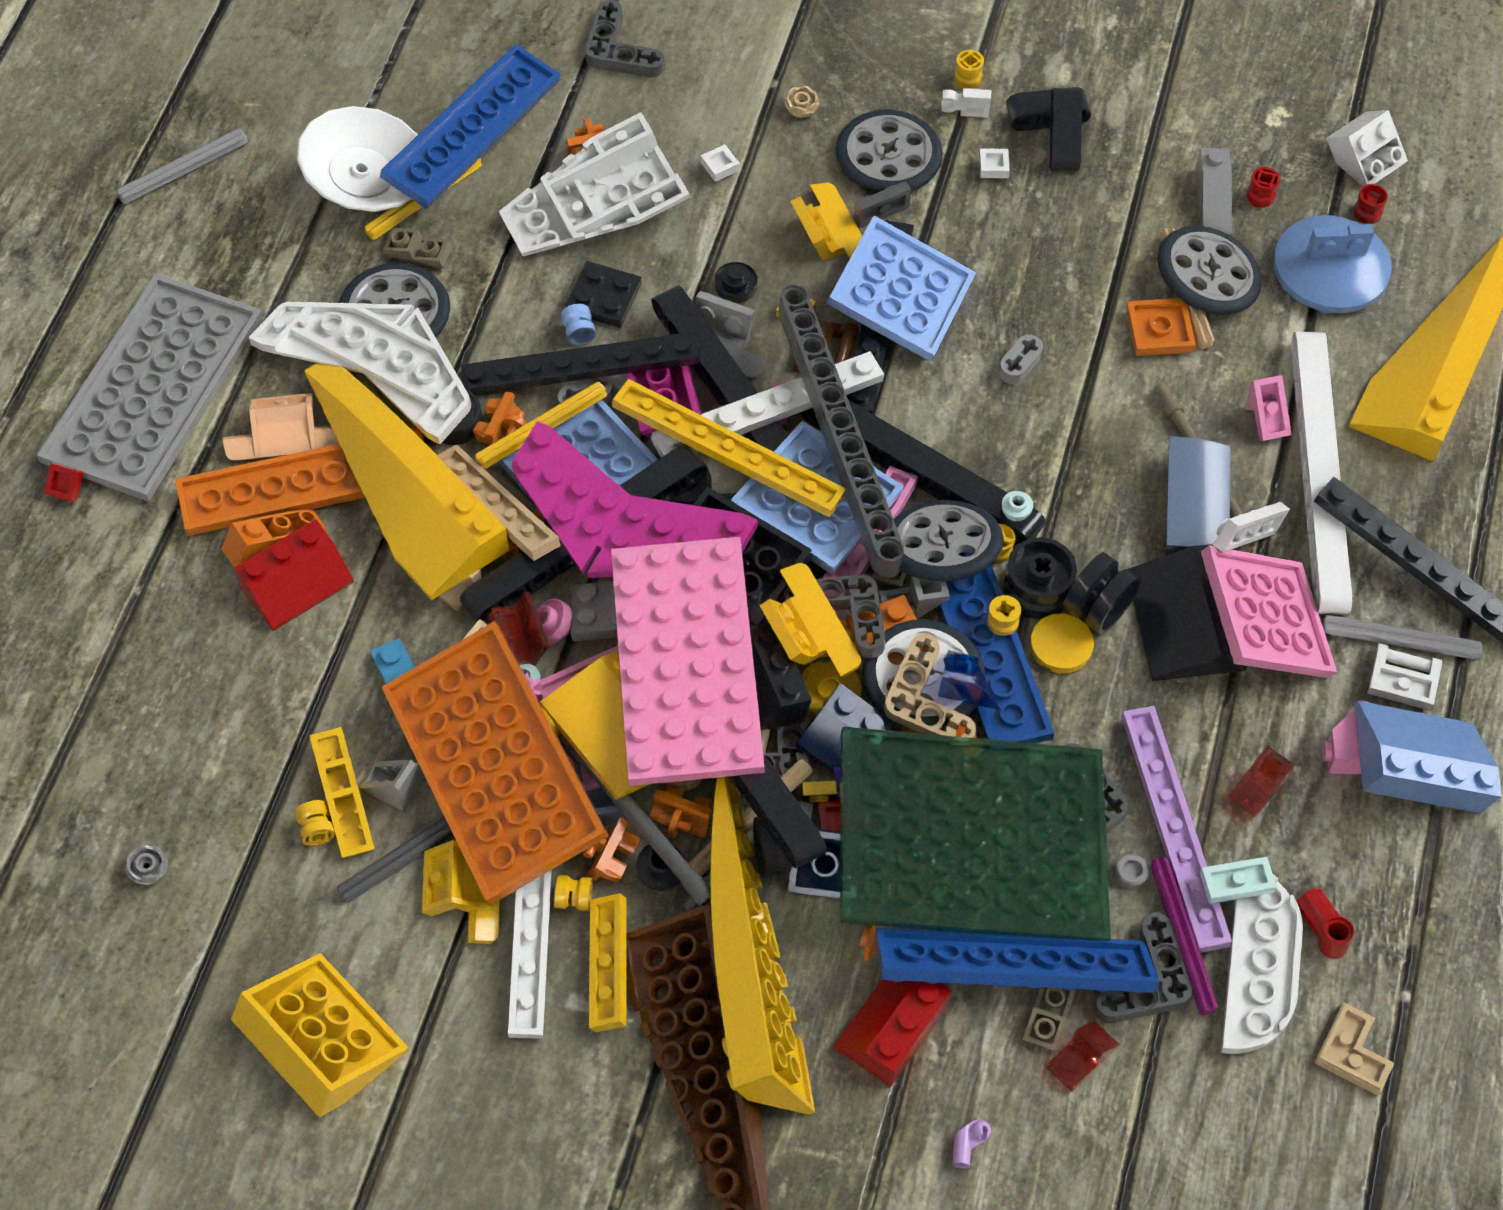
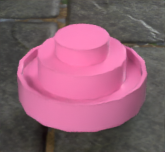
M556 598L544 602L533 616L532 621L534 622L531 625V635L537 629L535 634L539 635V642L547 646L554 645L560 641L571 629L572 613L569 605Z

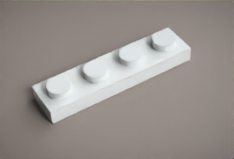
M1278 502L1245 514H1239L1230 519L1226 518L1216 531L1218 537L1213 546L1225 552L1274 535L1290 508Z

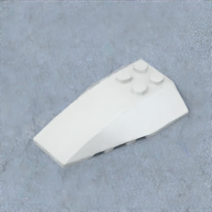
M642 112L588 139L582 144L583 149L575 155L572 153L562 160L563 165L552 174L547 172L540 178L541 182L532 190L527 188L499 211L522 256L555 249L640 224L690 198V194L679 175L674 174L661 152L654 133Z

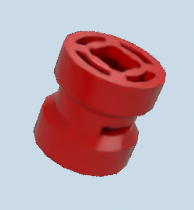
M1260 167L1252 173L1247 190V199L1252 205L1264 208L1274 202L1276 190L1280 184V176L1274 169Z
M1377 184L1363 186L1360 189L1358 200L1353 209L1354 217L1364 224L1377 223L1382 217L1383 209L1388 200L1387 191Z

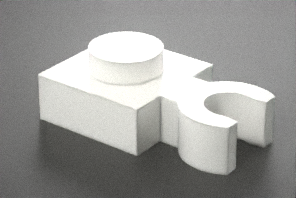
M963 88V94H958L953 90H943L941 111L950 113L961 110L960 116L988 118L991 90Z

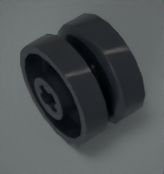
M1030 538L1017 544L1009 556L1003 584L1004 595L1011 596L1020 603L1021 615L1024 617L1042 619L1052 614L1061 613L1064 610L1063 603L1066 595L1075 582L1077 573L1075 557L1066 546L1049 538Z
M1104 552L1097 555L1083 569L1071 586L1063 603V609L1076 618L1087 615L1086 625L1101 635L1109 631L1126 612L1138 593L1142 578L1129 569H1123L1118 572L1119 562Z

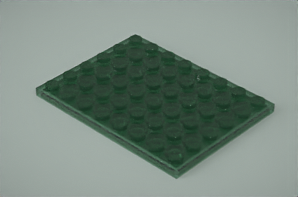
M843 726L840 733V923L964 933L1109 941L1111 934L1102 749Z

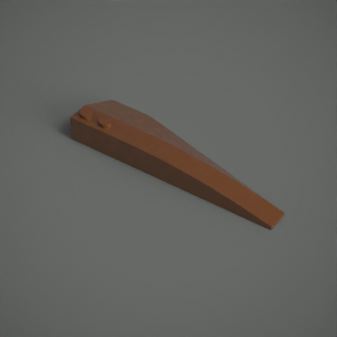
M706 904L626 933V978L629 997L634 1010L640 1012L641 1027L644 1035L651 1042L655 1052L653 1056L656 1064L664 1073L666 1088L684 1131L691 1138L696 1160L704 1169L708 1179L706 1184L711 1195L715 1196L720 1210H769L759 1103L748 1101L740 1093L734 1091L727 1078L730 1064L722 1045L725 1031L714 957L711 905Z

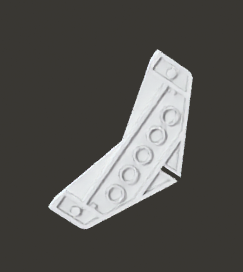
M285 302L280 304L248 337L252 346L265 352L314 363L338 365L346 370L363 373L428 439L439 445L471 409L469 394L419 308L417 307L414 310L413 305Z

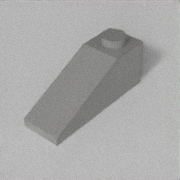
M1200 148L1195 167L1201 226L1211 227L1231 236L1232 168L1229 148Z

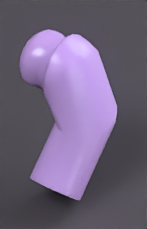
M975 1120L955 1133L953 1167L961 1169L970 1167L971 1150L983 1143L991 1135V1127L988 1122Z

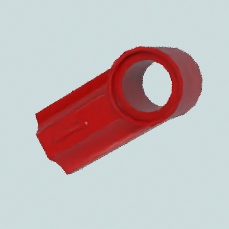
M1313 888L1305 892L1296 902L1302 917L1318 938L1320 951L1329 958L1337 959L1343 957L1347 953L1354 936L1352 923L1338 914L1321 888ZM1330 934L1338 935L1342 938V940H1335L1330 936Z

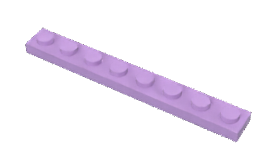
M1155 706L1123 711L1121 718L1166 858H1168L1199 951L1203 953L1229 948L1232 940L1220 903L1209 904L1200 871L1202 867H1207Z

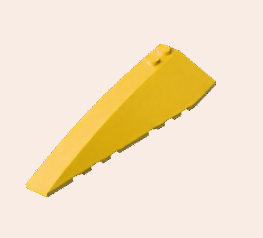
M1503 236L1370 379L1348 427L1433 462L1435 461L1503 308Z
M316 363L304 370L307 380L322 406L324 415L334 431L336 440L344 452L350 469L366 497L373 516H375L379 524L380 531L390 547L394 560L431 601L509 551L507 530L503 524L453 471L366 386L342 366Z
M718 777L716 779L711 842V912L715 966L725 1031L722 1045L730 1064V1070L727 1071L728 1082L734 1091L740 1093L748 1101L810 1115L815 1113L805 1049L802 1038H795L791 1023L796 1022L797 1018L794 1007L789 1005L783 993V989L788 988V983L782 967L775 961V959L781 956L768 905L765 902L761 903L757 890L763 888L760 874L755 872L753 864L749 860V857L755 856L752 843L746 832L741 829L747 827L739 791L729 777Z

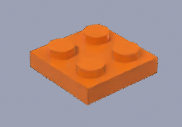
M1181 299L1127 301L1126 313L1135 356L1192 353L1195 351L1196 343L1188 307Z

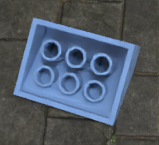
M1362 701L1354 703L1363 792L1476 813L1483 812L1502 797L1498 766L1473 723Z

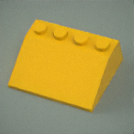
M618 649L598 658L540 701V705L557 725L558 730L615 800L649 785L629 786Z
M321 953L242 992L231 1017L232 1022L319 1118L350 1100L409 1049Z

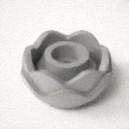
M142 845L131 851L127 857L124 869L127 876L134 883L145 886L152 885L160 881L166 874L168 859L159 847L155 845ZM145 865H150L149 868H144Z

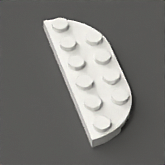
M1274 874L1273 877L1277 886L1274 893L1235 899L1231 933L1232 944L1229 955L1220 1053H1248L1268 1045L1284 1031L1297 1004L1303 935L1302 916L1293 894L1289 895L1286 889L1278 882L1279 878Z

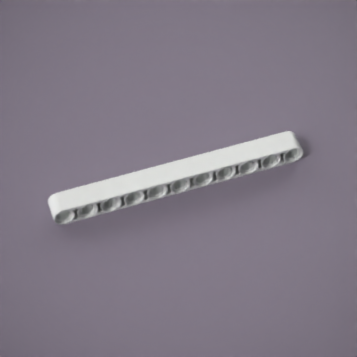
M1294 331L1291 341V355L1313 598L1318 614L1349 615L1352 608V589L1346 528L1342 522L1313 502L1333 476L1341 481L1327 338L1325 332Z

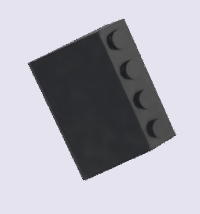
M706 487L694 503V506L743 513L758 521V527L742 552L749 622L753 625H760L767 619L760 607L761 604L769 599L779 603L784 602V590L788 587V584L780 570L798 563L806 564L811 569L814 565V562H812V549L711 488Z
M1213 544L1192 546L1129 568V570L1142 578L1139 591L1132 602L1152 681L1246 671L1247 666L1234 664L1201 555L1202 550L1209 545L1213 546Z

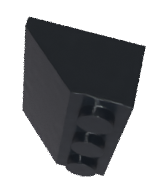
M770 623L750 626L760 729H772L804 722L812 699L796 663L788 657Z

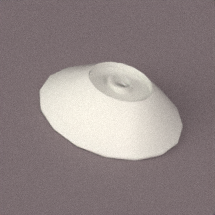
M351 106L329 110L309 122L298 139L297 162L306 182L323 198L347 209L370 212L397 208L411 198L380 178V172L418 134L403 120L379 109Z

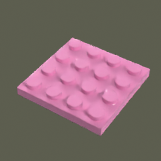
M1210 545L1201 551L1234 664L1330 678L1337 673L1302 562L1237 550L1222 552L1215 546Z

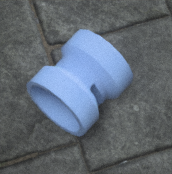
M584 304L570 305L561 312L562 323L566 327V337L571 345H585L596 337L589 307Z

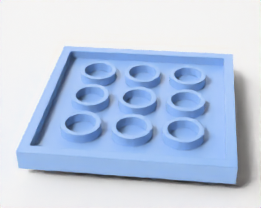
M873 216L826 304L931 362L976 272L880 218Z
M603 400L554 428L558 434L619 486L658 460ZM517 450L500 460L499 464L524 491L512 470V461L519 451Z
M804 421L774 451L782 457L842 486L823 434ZM874 467L890 508L902 494L904 486ZM752 478L731 499L732 502L812 549V562L832 575L862 541L846 496H844L830 518Z

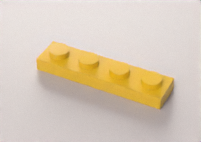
M621 893L590 900L589 1029L595 1033L626 1027V897Z

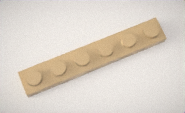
M458 445L437 455L503 524L507 530V537L533 561L560 546L559 537Z

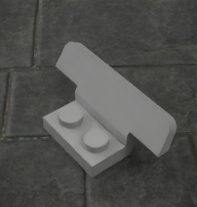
M700 291L696 295L694 305L748 380L754 381L758 379L766 367L767 358L744 350L750 339L755 310ZM659 320L653 337L670 335Z

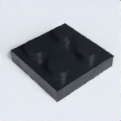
M586 261L565 307L573 304H584L589 307L591 320L622 328L641 287L642 277Z

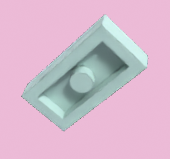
M1267 857L1202 867L1200 871L1209 904L1274 893L1277 888Z

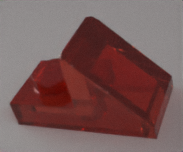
M1267 745L1228 798L1251 816L1257 817L1276 791L1283 789L1295 764L1273 747Z
M1092 1021L1074 1032L1072 1041L1048 1063L1047 1069L1073 1092L1120 1044L1097 1022Z

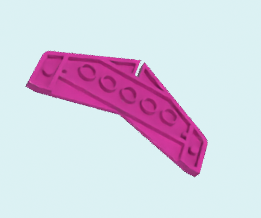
M539 421L536 422L512 461L514 476L551 530L559 537L560 543L583 575L599 551L587 572L589 578L613 577L611 549L740 537L743 552L758 527L757 519L743 513L632 496L553 428Z

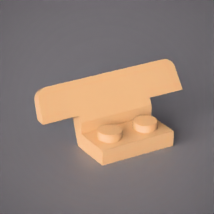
M312 393L251 399L249 412L252 434L223 437L225 454L232 462L275 458L336 445L338 442L331 426L315 427Z

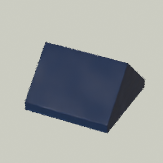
M818 829L826 844L827 853L795 869L792 867L788 892L855 900L863 834Z

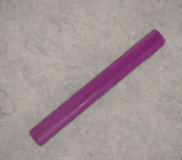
M1166 857L1155 858L1151 861L1150 868L1192 984L1193 996L1198 1011L1201 1015L1212 1014L1217 1011L1218 1004L1169 860Z

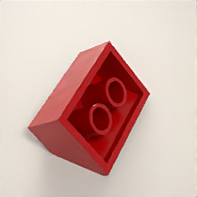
M316 520L311 521L234 567L240 589L273 631L354 583L353 577L333 541Z
M881 980L837 1040L834 1049L892 1087L948 1008L952 990L940 982L930 984L922 981L894 982L891 980Z

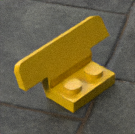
M831 183L810 185L820 203L819 206L813 207L811 203L806 206L801 196L790 202L822 261L846 253L851 258L862 235L840 194Z
M798 563L781 569L780 572L794 596L783 603L769 599L761 604L760 607L790 660L805 665L828 653L840 676L845 677L857 670L861 663V657L806 564Z
M452 840L425 850L422 913L433 917L455 908L469 912L468 943H493L499 935L500 900L492 905L486 902L457 841Z

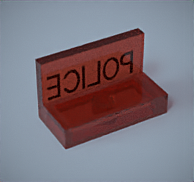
M524 592L515 606L491 608L487 616L490 623L495 621L499 625L519 665L531 664L536 666L548 649L549 644L530 592Z

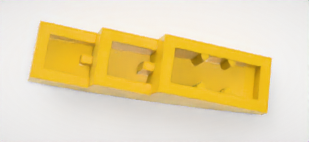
M342 727L309 735L342 859L375 850Z

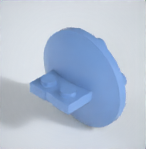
M1330 215L1305 218L1288 227L1280 236L1273 256L1274 271L1282 288L1300 303L1323 314L1357 312L1373 304L1384 293L1392 270L1388 250L1381 239L1374 233L1371 224H1360L1347 218Z

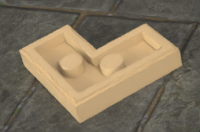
M1343 1002L1314 1063L1379 1096L1394 1063L1362 1047L1375 1018Z

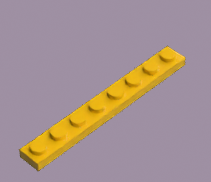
M630 379L626 381L612 400L613 408L829 518L845 496L846 488Z

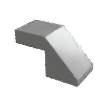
M911 576L910 587L879 591L878 595L880 604L905 595L916 619L946 602L950 597L946 582L927 581Z

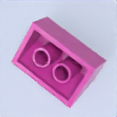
M689 365L627 374L628 379L699 415L702 414ZM638 421L642 435L651 437L653 432L658 431Z

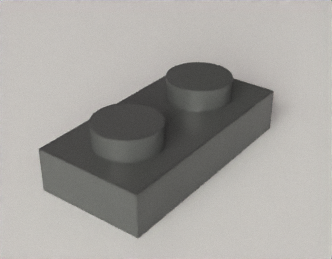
M905 181L897 185H891L871 196H864L856 201L855 223L861 228L869 225L873 216L883 219L909 208L911 198L910 186Z

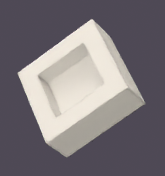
M725 144L700 155V163L715 182L740 171V163Z
M980 149V178H1009L1008 149Z

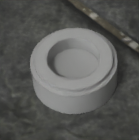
M1128 854L1118 860L1114 876L1118 884L1123 888L1130 890L1139 889L1147 881L1149 866L1142 857Z

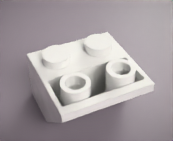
M1389 110L1365 112L1326 138L1336 164L1362 186L1375 184L1408 161Z

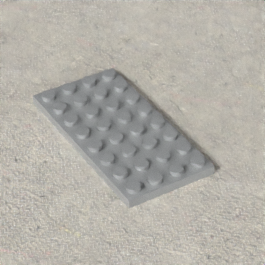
M155 273L38 452L37 458L39 462L50 466V463H59L84 471L82 477L84 479L149 502L249 341L248 337L256 330L262 320V310Z

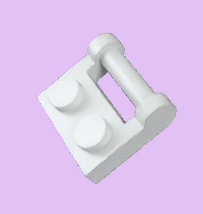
M1378 643L1367 694L1431 711L1435 702L1442 660L1433 657L1431 660L1388 649V645ZM1387 661V662L1395 663V664H1398V665L1406 666V667H1409V668L1417 669V670H1420V671L1427 672V674H1423V673L1416 672V671H1412V670H1409V669H1405V668L1397 667V666H1394V665L1386 664L1385 662Z

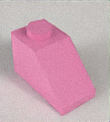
M1355 709L1332 729L1328 740L1322 744V759L1327 761L1328 773L1361 774Z

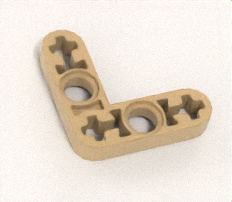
M926 633L919 634L911 641L886 696L884 712L894 722L952 747L965 748L971 744L975 736L976 726L973 720L966 715L920 696L937 660L940 646L934 636ZM925 644L929 646V652L925 654L921 664L916 662L920 648ZM910 670L916 671L920 675L921 681L915 685L908 684L904 681L903 674ZM899 699L903 700L905 708L902 707L900 711H896L894 703H897ZM914 705H916L919 707L916 711L915 718L913 719L910 716L911 712L913 711ZM925 711H932L938 716L939 722L936 725L928 726L922 722L920 716ZM945 718L949 719V722L945 732L941 731V728L943 727ZM959 725L965 727L964 733H966L961 738L955 736V729H958Z

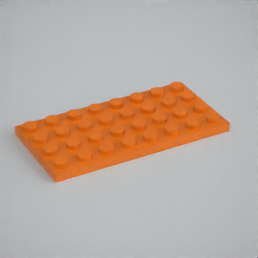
M495 621L381 687L465 860L489 905L609 837L506 638Z

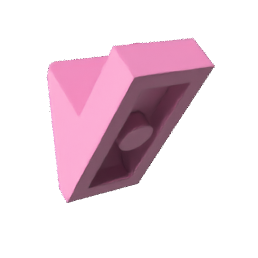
M1282 375L1251 381L1246 410H1251L1255 413L1259 441L1292 435Z

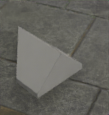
M411 759L379 761L373 764L358 788L362 792L404 811L425 776L418 761L413 762Z

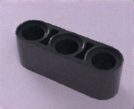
M1071 87L1072 89H1082L1080 87ZM1052 89L1016 93L1007 99L1006 107L1011 126L1014 130L1028 131L1050 128ZM1082 89L1083 124L1090 119L1091 111L1085 91Z
M1052 88L1050 101L1049 167L1050 170L1079 171L1081 165L1082 89Z

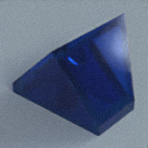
M948 650L938 697L1002 711L979 666L980 657Z

